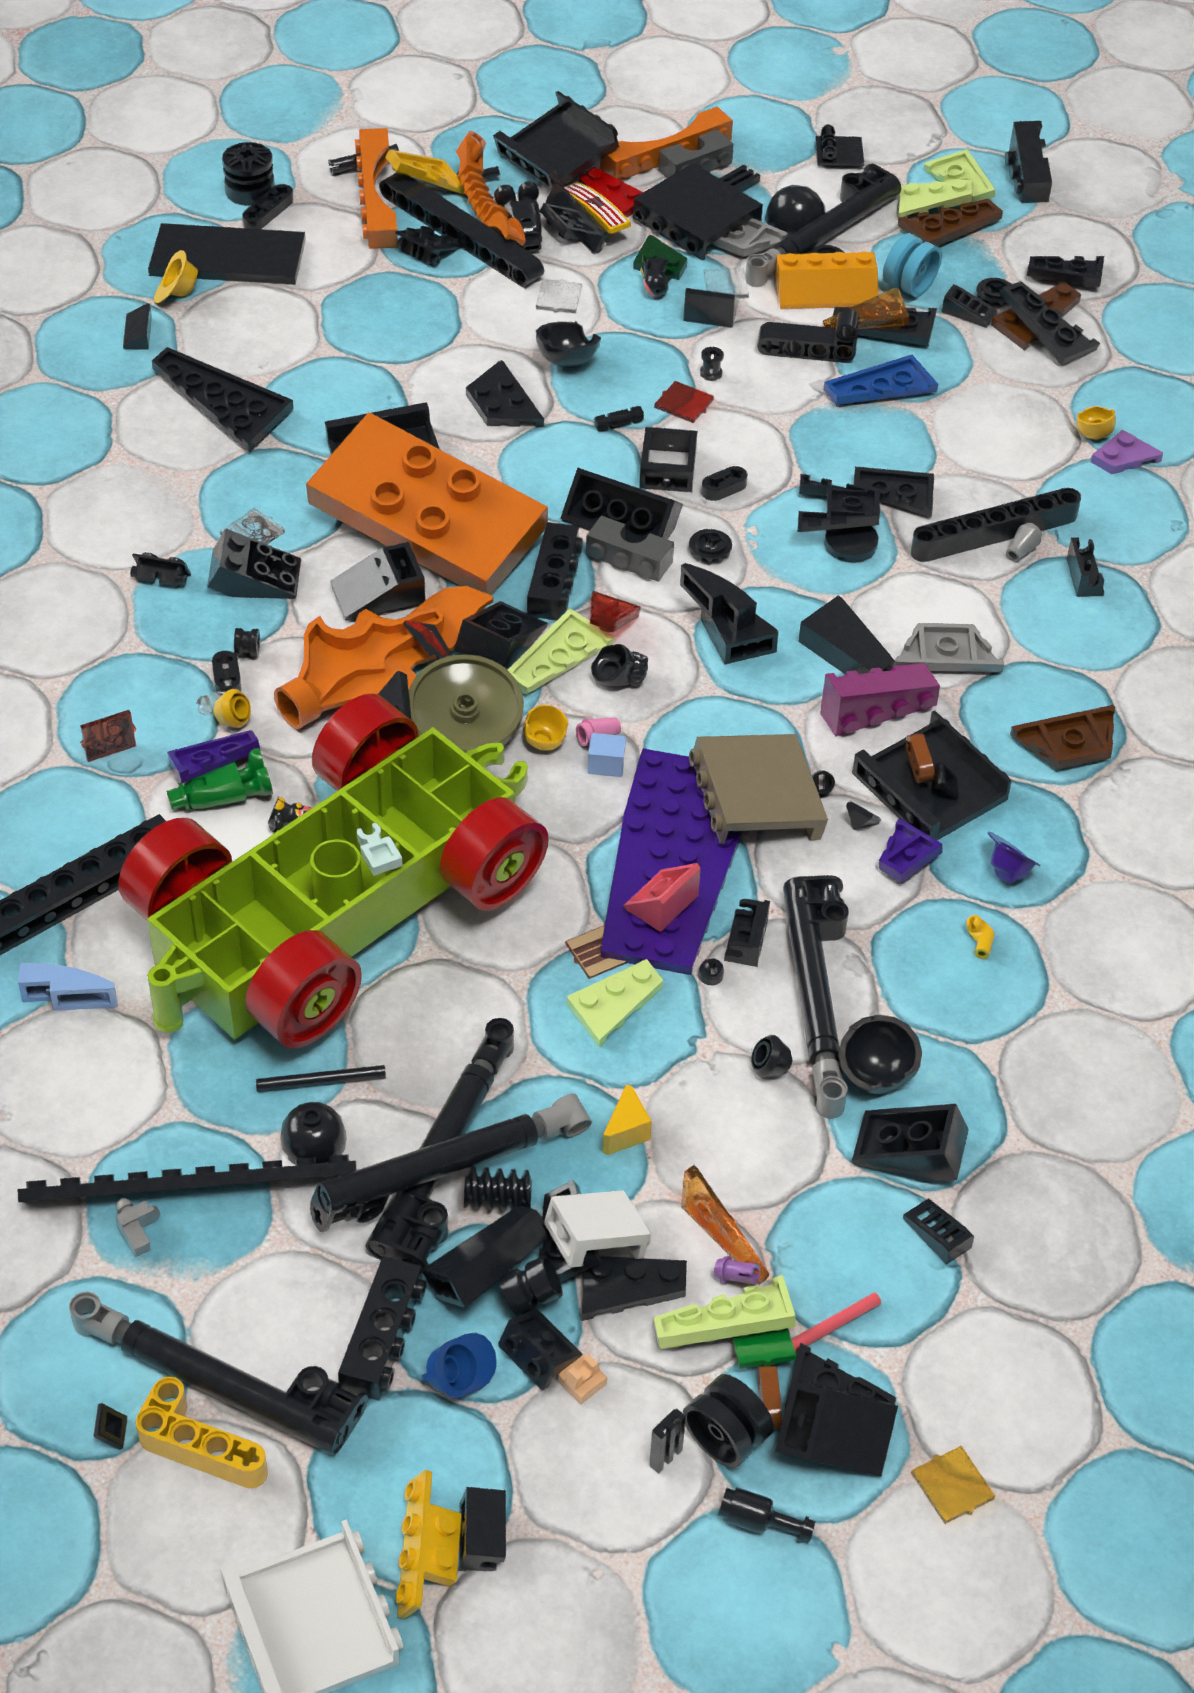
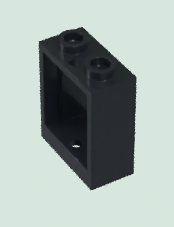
M645 427L639 488L692 493L698 431ZM650 450L689 453L688 465L649 462Z

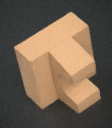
M583 1354L558 1374V1382L581 1405L607 1385V1377L600 1371L598 1363L589 1354L587 1356Z

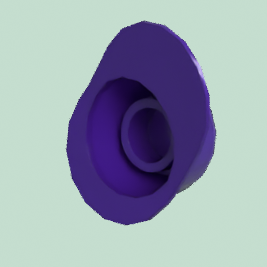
M988 831L987 834L995 841L990 864L994 867L998 878L1011 884L1017 879L1023 880L1035 865L1041 866L1029 859L1007 840Z

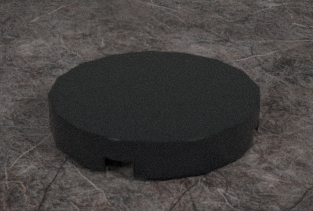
M872 526L826 530L824 544L826 550L837 559L840 556L846 558L847 562H861L875 554L879 537L877 531Z

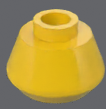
M230 689L215 701L213 712L221 724L233 728H241L246 725L250 718L251 706L245 694L237 689Z

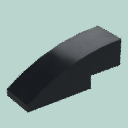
M688 563L681 565L680 586L710 618L721 614L736 631L755 623L757 602L732 582L708 570Z

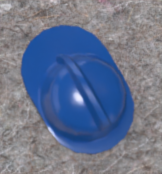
M476 1332L464 1334L445 1342L429 1355L426 1373L421 1376L422 1380L429 1381L435 1390L445 1393L447 1396L452 1398L463 1397L483 1388L491 1381L497 1365L496 1352L492 1343L484 1335Z

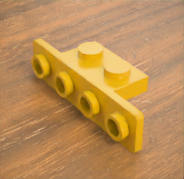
M424 1470L411 1479L404 1493V1498L407 1501L406 1516L401 1527L404 1541L403 1550L398 1562L399 1568H401V1577L395 1597L398 1603L397 1617L406 1619L421 1608L424 1579L448 1587L457 1582L461 1513L430 1504L432 1471Z

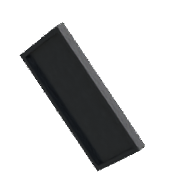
M161 223L148 266L149 276L164 277L171 258L176 252L181 250L186 253L187 261L197 268L198 275L196 279L296 285L306 235L305 232Z

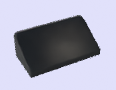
M150 303L126 314L123 349H149L152 322Z

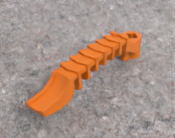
M468 131L456 149V153L460 158L457 178L461 180L460 185L465 189L464 194L468 196V202L473 206L472 210L477 213L476 217L482 223L503 235L505 239H513L523 246L526 240L521 223L516 218L507 219L510 214L509 211L493 200L494 197L488 192L490 188L485 184L486 179L482 176L484 173L483 151L486 141L479 134Z

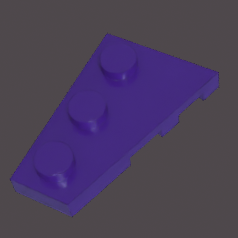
M249 730L168 751L167 754L169 762L182 784L241 758L249 757L250 751L256 748L260 749V745L254 732Z

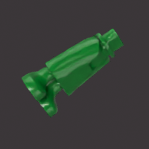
M259 748L250 751L248 765L243 769L238 770L236 763L232 762L186 781L184 786L180 782L178 783V788L166 791L172 810L185 807L186 810L203 809L247 800V796H269L273 794L269 774L264 766Z

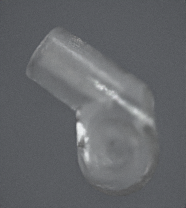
M215 691L200 696L196 702L198 704L197 712L202 715H211L213 712L212 706H214L215 701L225 692Z

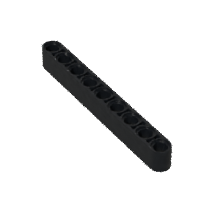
M396 172L379 183L380 192L385 199L434 229L437 233L451 237L454 243L462 246V249L517 285L525 287L544 275V266L536 256L511 240L505 239L503 235L409 175Z

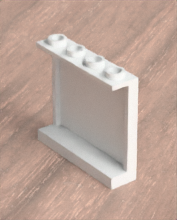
M347 1519L341 1521V1533L240 1571H237L234 1562L220 1567L222 1582L262 1693H330L400 1665L399 1650L404 1648L397 1627L390 1629L386 1617L390 1616L387 1601L383 1594L379 1596L376 1594L373 1585L377 1584V1578L371 1562L364 1564L360 1554L364 1552L362 1539L358 1530L351 1532Z

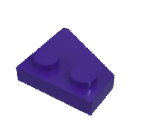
M900 818L896 821V830L893 836H890L888 839L887 849L883 851L879 859V869L902 883L943 853L942 843Z

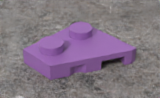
M1122 430L1092 454L1091 463L1110 474H1115L1126 469L1140 468L1142 462L1153 460L1155 464L1162 461L1163 452Z

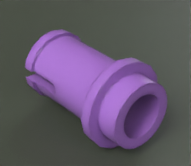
M725 1256L723 1259L719 1258L716 1261L714 1275L722 1283L735 1281L756 1285L760 1273H753V1271H759L760 1266L758 1263L734 1261L730 1256Z

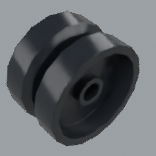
M720 1374L705 1387L704 1395L699 1394L683 1408V1414L686 1415L685 1426L692 1438L711 1458L726 1467H738L752 1454V1447L761 1445L773 1433L774 1423L763 1401L745 1383L731 1375Z

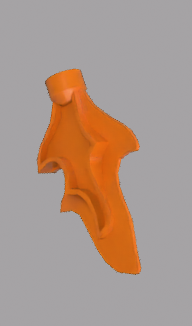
M469 586L447 587L429 597L406 617L396 620L382 618L365 609L358 614L355 624L344 629L331 628L324 623L321 616L317 617L308 624L304 633V661L299 676L274 691V700L278 711L291 727L300 729L319 718L325 710L343 706L348 701L364 694H378L397 671L407 674L408 689H410L413 680L417 676L412 671L415 666L435 660L437 657L435 655L428 656L404 627V621L406 620L409 626L423 634L426 641L444 656L446 653L433 634L416 622L435 625L451 652L455 647L462 620L492 604L493 596Z

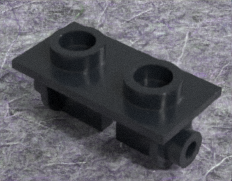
M144 552L142 555L132 554L137 566L131 567L130 575L135 577V580L155 583L157 574H161L159 584L179 588L180 585L185 586L186 575L191 576L186 562L176 557H169L168 559L158 558V556L148 552Z

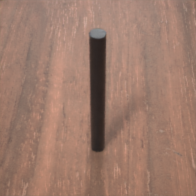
M385 1065L259 1078L256 1079L257 1092L386 1078Z

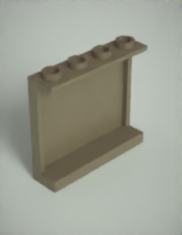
M796 734L697 737L694 748L689 752V762L695 768L697 786L702 789L704 807L706 810H709L711 827L713 832L717 833L720 844L725 843L728 831L805 828L809 840H821L828 818Z

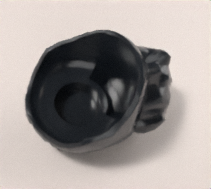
M622 644L608 645L602 647L592 662L591 672L594 679L604 686L612 687L629 684L632 687H636L642 684L647 675L649 659L639 652H631Z

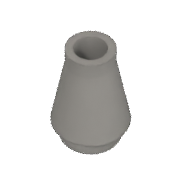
M1025 523L1019 526L1010 547L1006 551L1007 557L1012 561L1018 562L1024 555L1041 543V530L1033 523Z

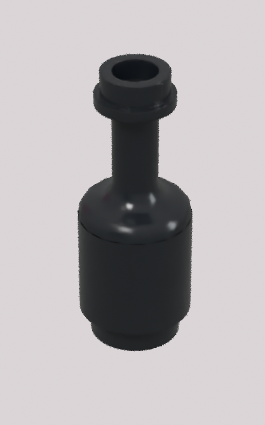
M726 1487L718 1516L726 1518V1523L760 1534L764 1533L767 1527L774 1526L798 1534V1541L801 1542L802 1540L810 1542L816 1523L815 1520L809 1519V1516H806L804 1520H800L776 1512L771 1498L736 1487L735 1490Z

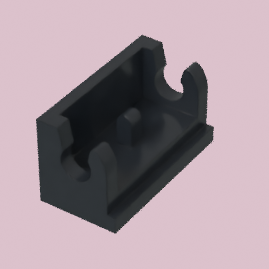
M1072 537L1066 560L1076 596H1104V577L1098 571L1093 554L1095 548L1093 540L1089 539L1088 546L1084 549H1079V537Z
M741 899L739 906L750 908L752 911L745 909L735 910L724 961L758 967L768 924L770 901L764 900L762 902L752 899Z
M466 1487L460 1501L459 1513H461L459 1571L497 1570V1563H502L506 1559V1490Z

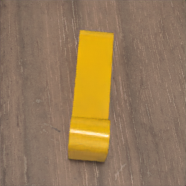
M164 1377L154 1384L136 1417L139 1441L145 1450L245 1488H257L266 1481L268 1469L265 1450L261 1445L185 1417L187 1401L184 1385L176 1377ZM169 1397H175V1398H176L175 1400L170 1401V1402H165V1401H164L165 1399H167V1398H169ZM151 1427H160V1429L153 1432L147 1431ZM183 1439H193L186 1444L179 1443ZM215 1451H225V1453L219 1456L211 1455Z

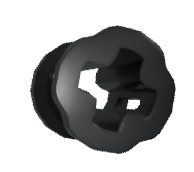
M718 347L703 349L701 352L703 366L700 369V376L707 381H716L723 375L721 362L724 359V352Z

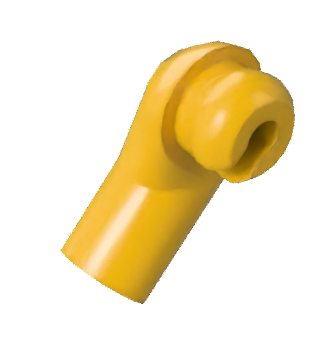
M972 915L966 920V926L969 934L977 942L974 954L980 959H987L994 941V931L980 916Z

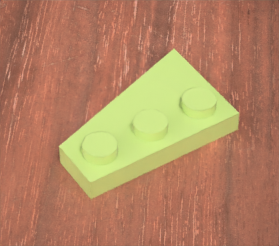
M958 179L946 182L934 181L931 183L901 185L899 218L916 212L929 213V209L939 206L941 208H950L972 202V180Z
M646 959L567 996V1005L598 1047H600L607 1041V1036L615 1029H620L625 1024V1019L635 1010H640L663 988V979Z

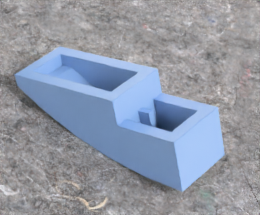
M46 963L19 964L18 984L22 1002L52 1001L54 1011L118 1007L115 985L105 978L81 969Z

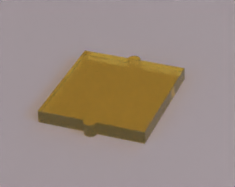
M962 1446L941 1456L935 1454L933 1460L911 1471V1474L944 1524L965 1514L972 1515L975 1509L995 1500L996 1497Z

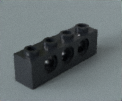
M547 522L527 595L528 614L536 618L557 621L561 617L562 610L568 609L569 594H567V591H572L574 575L571 574L572 572H577L579 557L576 554H581L583 548V538L579 537V526Z
M382 1256L338 1371V1380L342 1389L355 1395L363 1392L368 1395V1398L380 1401L384 1388L389 1389L391 1387L395 1372L394 1368H392L395 1358L401 1359L405 1348L404 1333L406 1329H412L416 1317L414 1306L417 1300L422 1301L426 1291L427 1281L422 1279V1266ZM392 1298H400V1299H401V1300H399V1301H390V1299H392ZM380 1327H390L388 1330H379ZM370 1356H379V1357H380V1358H378V1359H376V1360H369V1359H367V1358L370 1357Z

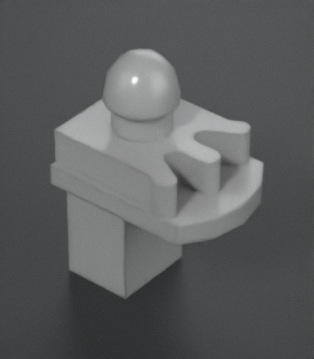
M120 1199L116 1204V1209L119 1213L116 1215L117 1227L122 1237L125 1238L134 1257L150 1251V1241L142 1228L154 1223L159 1218L160 1211L157 1206L149 1207L146 1200L133 1207L129 1199Z

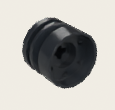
M243 142L234 144L225 150L222 156V164L225 175V194L229 200L239 205L251 206L275 186L273 156L269 148L255 142Z

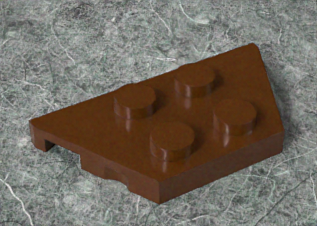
M1109 705L1015 725L1011 727L1010 735L1057 770L1109 759L1113 750L1112 737L1114 733L1115 706Z

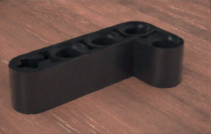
M852 309L841 310L837 314L835 328L766 322L760 326L757 347L762 354L768 356L848 363L854 359L856 354L859 315Z

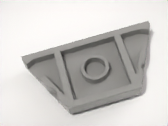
M751 218L711 244L745 257L773 247L788 237V233Z
M918 623L913 630L912 636L904 644V650L901 655L896 657L895 666L925 663L930 671L1003 672L1004 661L1002 658L997 659L991 652L992 646L986 639L981 637L980 631L974 624Z

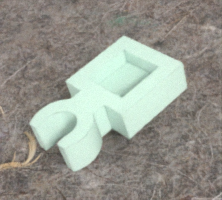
M377 823L372 824L373 834L371 835L364 834L361 828L357 829V840L361 845V855L373 876L403 866L402 856L390 836L381 839V828Z

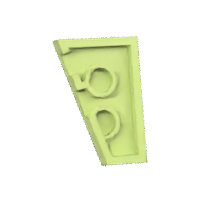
M968 149L924 163V171L940 182L958 179L972 180V202L995 197V188Z

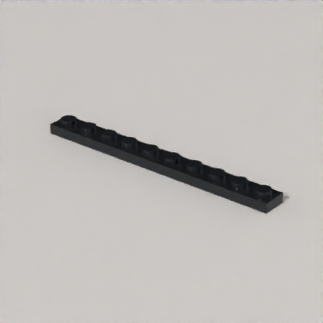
M349 1154L329 1156V1163L316 1164L315 1157L295 1159L296 1165L283 1167L282 1160L263 1161L262 1168L249 1169V1163L228 1164L229 1171L215 1172V1166L195 1167V1174L182 1175L181 1168L161 1170L162 1177L148 1178V1171L128 1173V1180L114 1181V1174L94 1176L93 1183H81L80 1177L61 1178L60 1185L47 1186L46 1180L26 1181V1188L17 1189L18 1203L338 1176L356 1171V1160L349 1161Z

